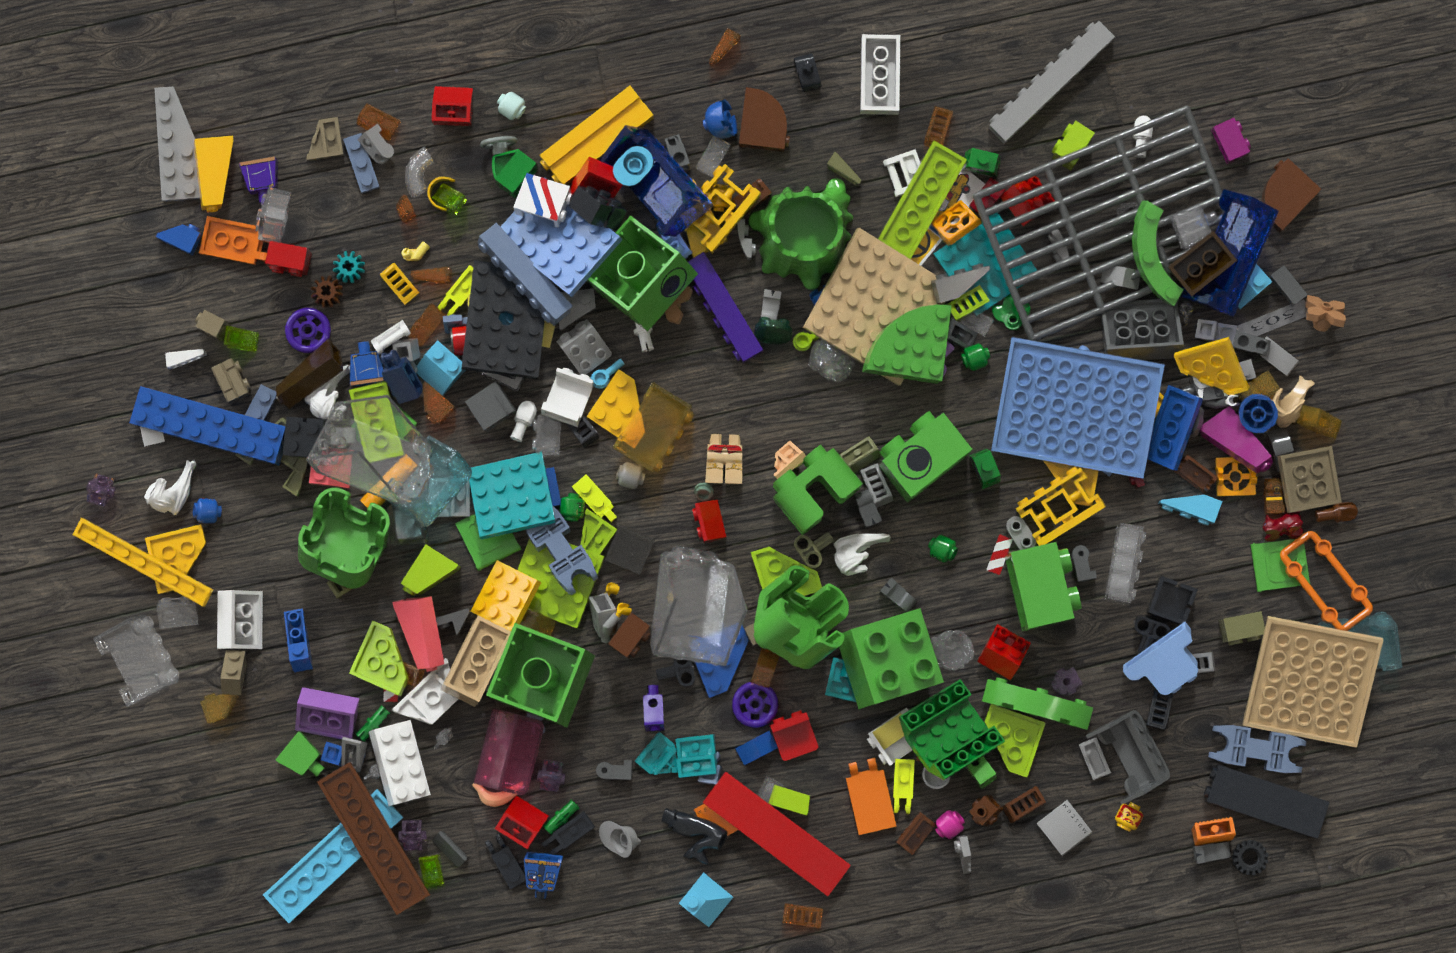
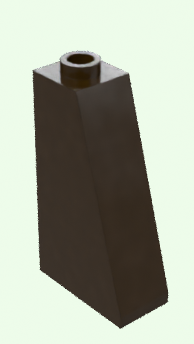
M329 339L323 342L276 386V399L278 402L290 409L343 371L340 350Z

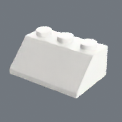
M218 591L217 649H262L263 591Z

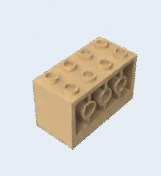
M478 615L440 690L475 707L480 702L501 659L511 631Z

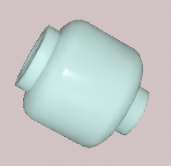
M509 92L506 95L502 94L497 101V104H499L498 112L509 120L519 119L526 109L524 99L514 92Z

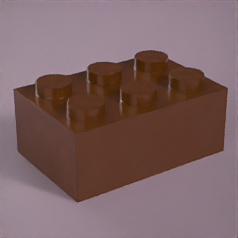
M631 612L608 644L629 659L631 656L634 658L640 651L639 644L642 640L646 642L652 634L650 631L651 627Z

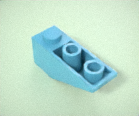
M1207 495L1164 499L1160 500L1158 504L1162 505V509L1173 512V510L1180 512V516L1187 519L1191 517L1197 518L1198 523L1208 526L1209 523H1215L1222 501Z

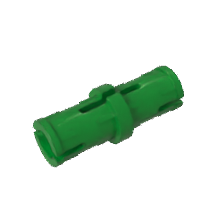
M381 705L371 718L368 717L366 719L367 722L356 735L365 742L370 736L369 731L380 728L379 725L390 712Z
M571 799L560 811L557 810L555 812L556 815L543 825L544 828L552 835L563 823L566 824L568 822L567 819L579 809V806Z

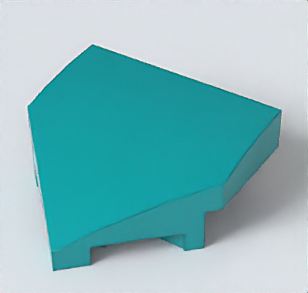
M658 732L636 758L635 762L649 774L678 773L675 744L661 732Z

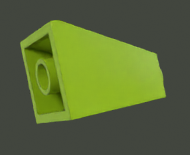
M425 544L401 582L404 585L403 590L413 596L415 594L422 595L459 571L461 566Z

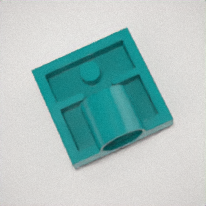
M833 657L825 695L856 702L843 659Z

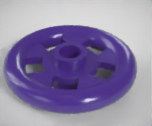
M302 308L295 311L289 317L285 326V335L288 343L295 350L302 353H313L323 342L330 338L331 334L328 318L321 311L314 308ZM306 316L307 321L300 324L298 319ZM315 317L321 322L318 327L312 322ZM308 327L312 329L310 334L305 333V329ZM299 328L300 336L294 337L293 329ZM318 331L323 333L320 340L315 339ZM302 339L311 340L310 346L302 345Z
M758 681L748 682L735 692L732 700V709L735 717L742 724L758 728L767 725L774 719L778 711V699L774 690L767 684ZM751 690L753 695L746 699L743 694ZM760 690L767 694L764 700L758 695ZM757 701L759 703L758 708H753L751 703ZM745 703L748 711L742 713L740 704ZM765 704L771 705L768 713L763 712ZM751 713L759 714V720H752Z

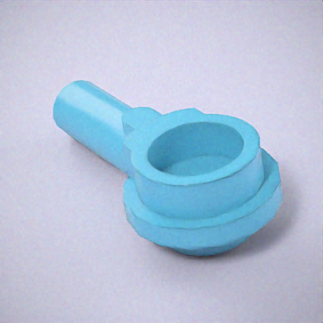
M619 359L606 370L602 369L593 372L591 375V380L594 382L593 386L598 389L605 388L609 384L610 376L625 365L624 362Z

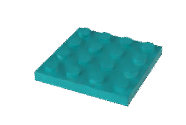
M998 212L988 216L992 227L1004 222ZM983 223L952 245H945L933 254L948 276L954 275L955 270L965 268V271L973 270V265L983 263V266H990V270L966 291L968 292L980 285L990 302L973 312L976 317L1010 294ZM1009 229L995 234L999 245L1015 238ZM1020 245L1003 251L1006 263L1026 255ZM1031 261L1010 269L1013 280L1037 271ZM978 292L974 293L979 302L983 301ZM968 297L972 306L976 305L972 297Z
M542 451L467 468L481 540L556 523Z

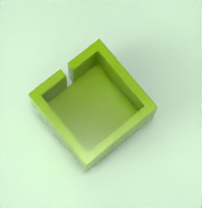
M1077 121L1073 125L1069 123L1063 132V141L1059 139L1052 150V153H1054L1052 159L1055 160L1088 146L1095 133ZM1079 158L1062 166L1071 171Z

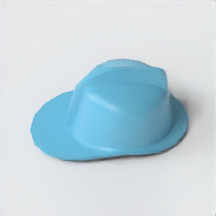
M640 146L628 149L616 161L613 167L615 179L622 185H636L652 168V154L646 148Z

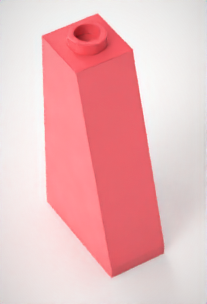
M432 596L406 598L392 602L417 669H426V672L437 670V666L444 664Z

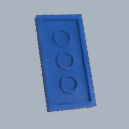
M1168 385L1153 426L1147 456L1148 460L1169 469L1178 470L1203 398Z

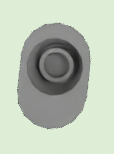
M605 821L600 826L599 836L604 846L623 858L629 857L631 852L641 843V840L637 838L635 830L629 826H620L612 821Z

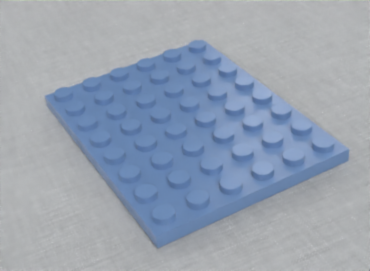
M1012 337L991 451L1144 478L1165 364Z

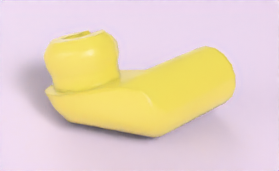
M422 242L417 249L404 248L401 254L407 261H419L430 246Z

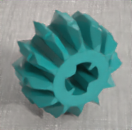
M344 251V258L338 254L337 257L340 262L333 261L334 265L339 266L333 269L334 273H338L337 279L343 277V282L347 283L348 278H350V282L354 283V277L356 276L360 280L361 277L358 273H365V270L360 268L365 266V262H359L362 257L360 255L355 257L354 251L351 252L350 256L347 251ZM350 263L354 266L353 268L351 267V271L344 269L347 267L346 264Z

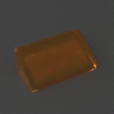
M369 104L365 105L357 119V125L367 130L378 124L382 129L379 132L380 135L388 141L391 140L400 123L399 119Z

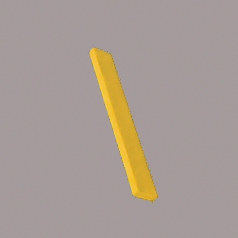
M84 518L80 519L73 533L75 537L202 607H205L213 592L212 588Z

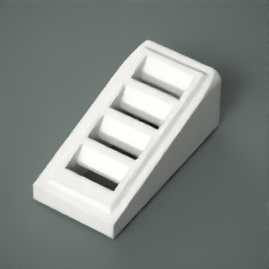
M203 349L166 353L167 369H174L206 356L207 353Z

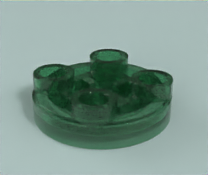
M761 317L755 325L754 335L765 343L784 344L792 339L793 330L789 326L790 321L787 319L772 320L768 317Z

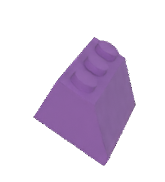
M302 687L297 702L295 730L342 739L343 737L353 739L359 698Z

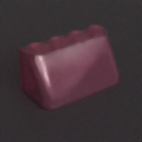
M493 708L474 784L517 795L525 794L529 789L544 730L543 723L538 719Z

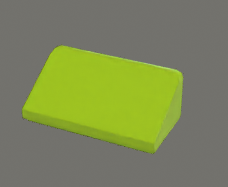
M774 785L769 804L807 816L810 795Z

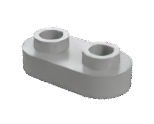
M1018 516L1011 517L1006 523V530L1018 549L1023 550L1035 547L1036 540L1025 521ZM1017 522L1020 526L1019 529H1014L1013 523ZM1024 539H1029L1030 544L1028 546L1023 544Z

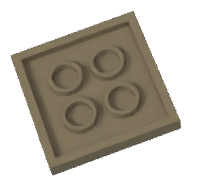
M1332 446L1277 456L1287 513L1342 503Z

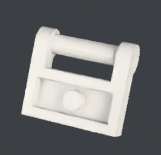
M916 149L883 161L890 174L895 189V197L902 196L907 186L902 188L894 164L900 163L908 186L920 165Z
M401 320L372 339L371 343L380 355L384 352L385 348L406 335L407 337L411 332L404 321Z

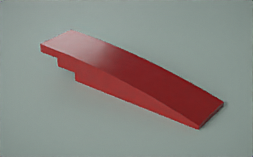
M726 771L702 802L827 896L830 895L851 866Z

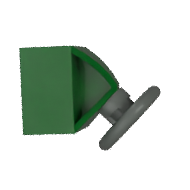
M500 136L481 141L480 146L482 148L492 149V171L497 185L516 199L526 173L534 175L538 171L537 163L519 149L508 151L507 147L518 142L516 137Z

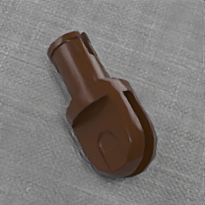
M1352 502L1333 504L1332 508L1315 510L1317 522L1334 520L1336 523L1350 521L1358 515V509Z

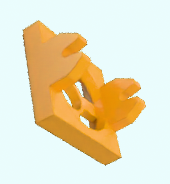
M962 200L945 210L931 222V225L937 230L947 246L952 245L982 224L980 219ZM967 217L969 223L964 226L962 222ZM954 218H960L956 224L950 223ZM957 227L959 229L955 233L946 232L950 228Z
M1232 457L1215 458L1216 476L1218 477L1216 480L1217 496L1256 495V473L1247 468L1249 473L1242 474L1238 470V463L1240 462ZM1232 463V470L1228 474H1223L1224 467ZM1233 471L1238 472L1241 476L1238 482H1233L1230 479V474ZM1250 479L1247 486L1239 490V483L1242 480ZM1224 480H1228L1233 485V490L1225 487L1223 484Z

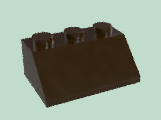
M1212 231L1170 264L1168 270L1192 297L1238 260L1217 234Z

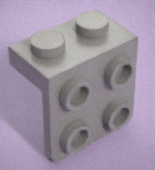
M587 319L579 322L570 332L562 334L560 339L556 341L580 375H586L612 355L610 349Z

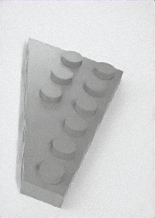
M173 86L154 88L162 201L200 199L194 152V140L196 138L184 113L177 92Z

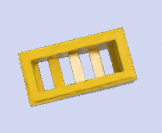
M392 263L380 273V276L404 305L419 294L418 290L395 263ZM396 270L397 273L388 279L387 276ZM401 276L402 279L393 285L392 282ZM406 282L407 285L398 291L397 289ZM411 288L413 290L407 296H402L408 289Z

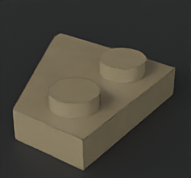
M338 117L318 121L316 132L307 154V161L344 156Z

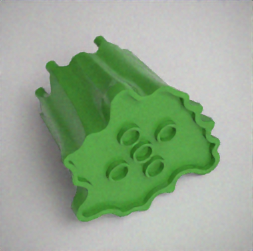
M839 178L830 180L825 190L821 193H813L809 186H806L802 192L798 193L786 187L782 193L770 198L768 206L764 210L756 211L749 216L750 228L760 232L764 237L763 244L759 249L760 255L763 258V273H777L782 278L794 273L801 279L804 287L811 291L820 286L821 278L824 274L833 273L845 251L846 242L851 238V234L846 230V226L853 220V215L847 211L850 196L846 193L844 181Z

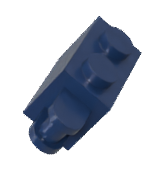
M391 350L388 354L382 353L381 360L385 366L382 376L384 381L388 383L393 397L397 399L399 404L419 398L424 387L407 357L400 359L396 350Z

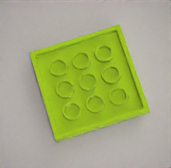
M529 539L518 571L540 581L541 584L527 610L578 629L596 580L593 581L590 576L587 577L585 574L575 575L572 584L576 593L571 596L561 587L549 569L548 565L555 560L548 549L544 548L538 552ZM569 543L572 549L578 547ZM584 549L590 557L598 576L605 557Z

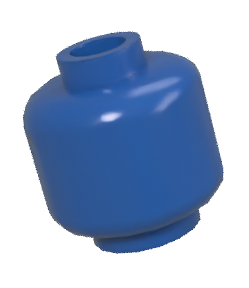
M200 498L193 505V518H196L198 523L213 524L216 522L217 517H221L222 508L218 506L215 499Z

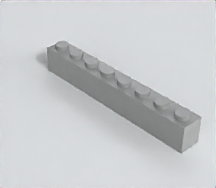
M1100 21L1096 24L1092 22L1085 29L1086 33L1082 37L1078 35L1071 42L1073 46L1069 50L1066 48L1062 50L1058 55L1059 59L1055 63L1051 61L1044 68L1045 73L1041 76L1039 74L1030 81L1032 85L1028 89L1024 87L1017 94L1018 98L1014 102L1010 100L1003 107L1005 111L1001 115L997 113L990 119L989 129L1003 144L1012 138L1113 41L1115 36Z

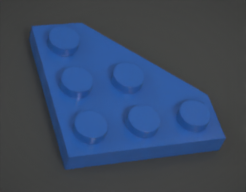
M742 623L688 644L709 698L726 692L729 688L749 641Z

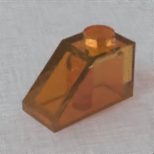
M425 381L423 383L424 410L428 414L426 418L434 425L436 422L441 425L453 412L455 406Z

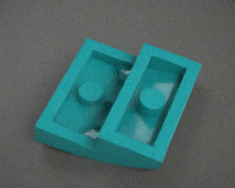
M714 734L675 739L679 778L717 774Z

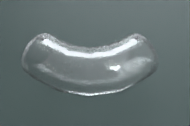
M425 147L419 149L410 158L405 169V184L412 199L419 197L428 190L424 181V172L434 161Z

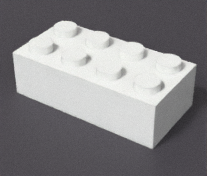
M862 34L860 114L898 115L900 96V35Z
M411 720L369 731L388 806L431 795Z

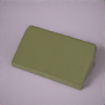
M870 436L839 454L854 473L881 457L879 449Z

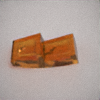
M429 304L421 317L416 320L409 330L411 334L408 337L410 339L418 338L419 346H423L446 314L434 304Z
M762 648L751 683L769 688L779 655L769 649Z

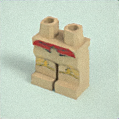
M711 434L707 450L705 483L723 484V465H726L725 484H742V445H740V436L729 435V445H721L722 434Z

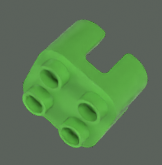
M819 445L803 458V464L807 469L800 475L796 476L790 469L773 483L772 487L777 492L773 497L774 502L801 535H804L816 526L823 516V510L806 491L808 487L815 482H820L838 504H842L863 485L834 448L827 452L822 445Z
M329 488L319 494L313 506V517L309 526L303 525L299 533L298 559L306 570L346 588H359L370 579L387 545L390 525L389 515L384 508L375 503H370L367 512L358 509L350 504L351 494L341 488Z
M795 565L787 569L760 592L754 622V639L760 647L776 653L788 660L791 665L810 669L842 645L845 636L843 633L836 630L827 638L826 636L832 628L847 617L849 605L843 592L832 584H826L811 597H805L796 592L798 588L809 580L810 572L804 567Z

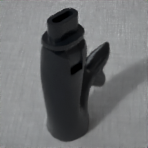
M666 808L664 810L661 821L668 824V828H672L677 834L686 837L704 836L694 846L690 847L683 857L688 859L696 858L699 862L708 864L704 850H720L727 838V830L712 821L685 812H679L676 809L672 811Z

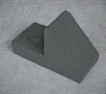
M463 609L436 618L437 627L441 630L450 627V623L453 622L456 635L459 636L471 613L470 609Z

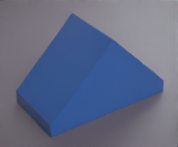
M767 731L735 749L743 764L746 765L778 747L770 731Z

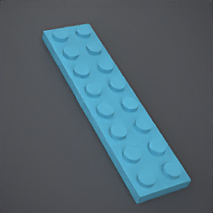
M378 789L371 794L392 829L404 817L393 805L388 806L387 799ZM342 823L335 827L263 894L288 923L292 922L361 858L360 853Z

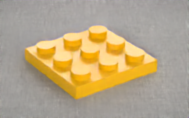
M497 560L471 612L512 631L514 623L520 625L541 582Z

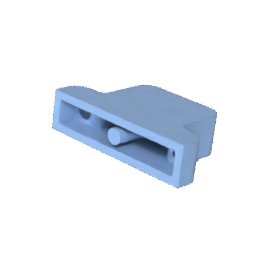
M1186 622L1179 625L1123 665L1124 674L1130 680H1139L1146 676L1159 693L1163 695L1179 691L1184 683L1192 682L1198 673V662L1187 649V646L1193 641L1191 638V628Z

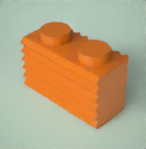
M1227 817L1225 819L1222 818L1221 820L1215 819L1210 822L1208 820L1202 823L1196 822L1191 829L1195 846L1233 840L1236 835L1232 817H1229V819Z

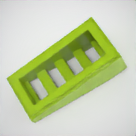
M978 285L947 305H951V313L956 321L959 322L990 302L982 287ZM978 292L983 301L979 302L974 293ZM971 296L976 305L972 306L968 297ZM965 301L969 309L966 310L961 302ZM957 304H958V306L960 307V309L962 310V313H960V314L958 313L957 309L955 308V306H956Z

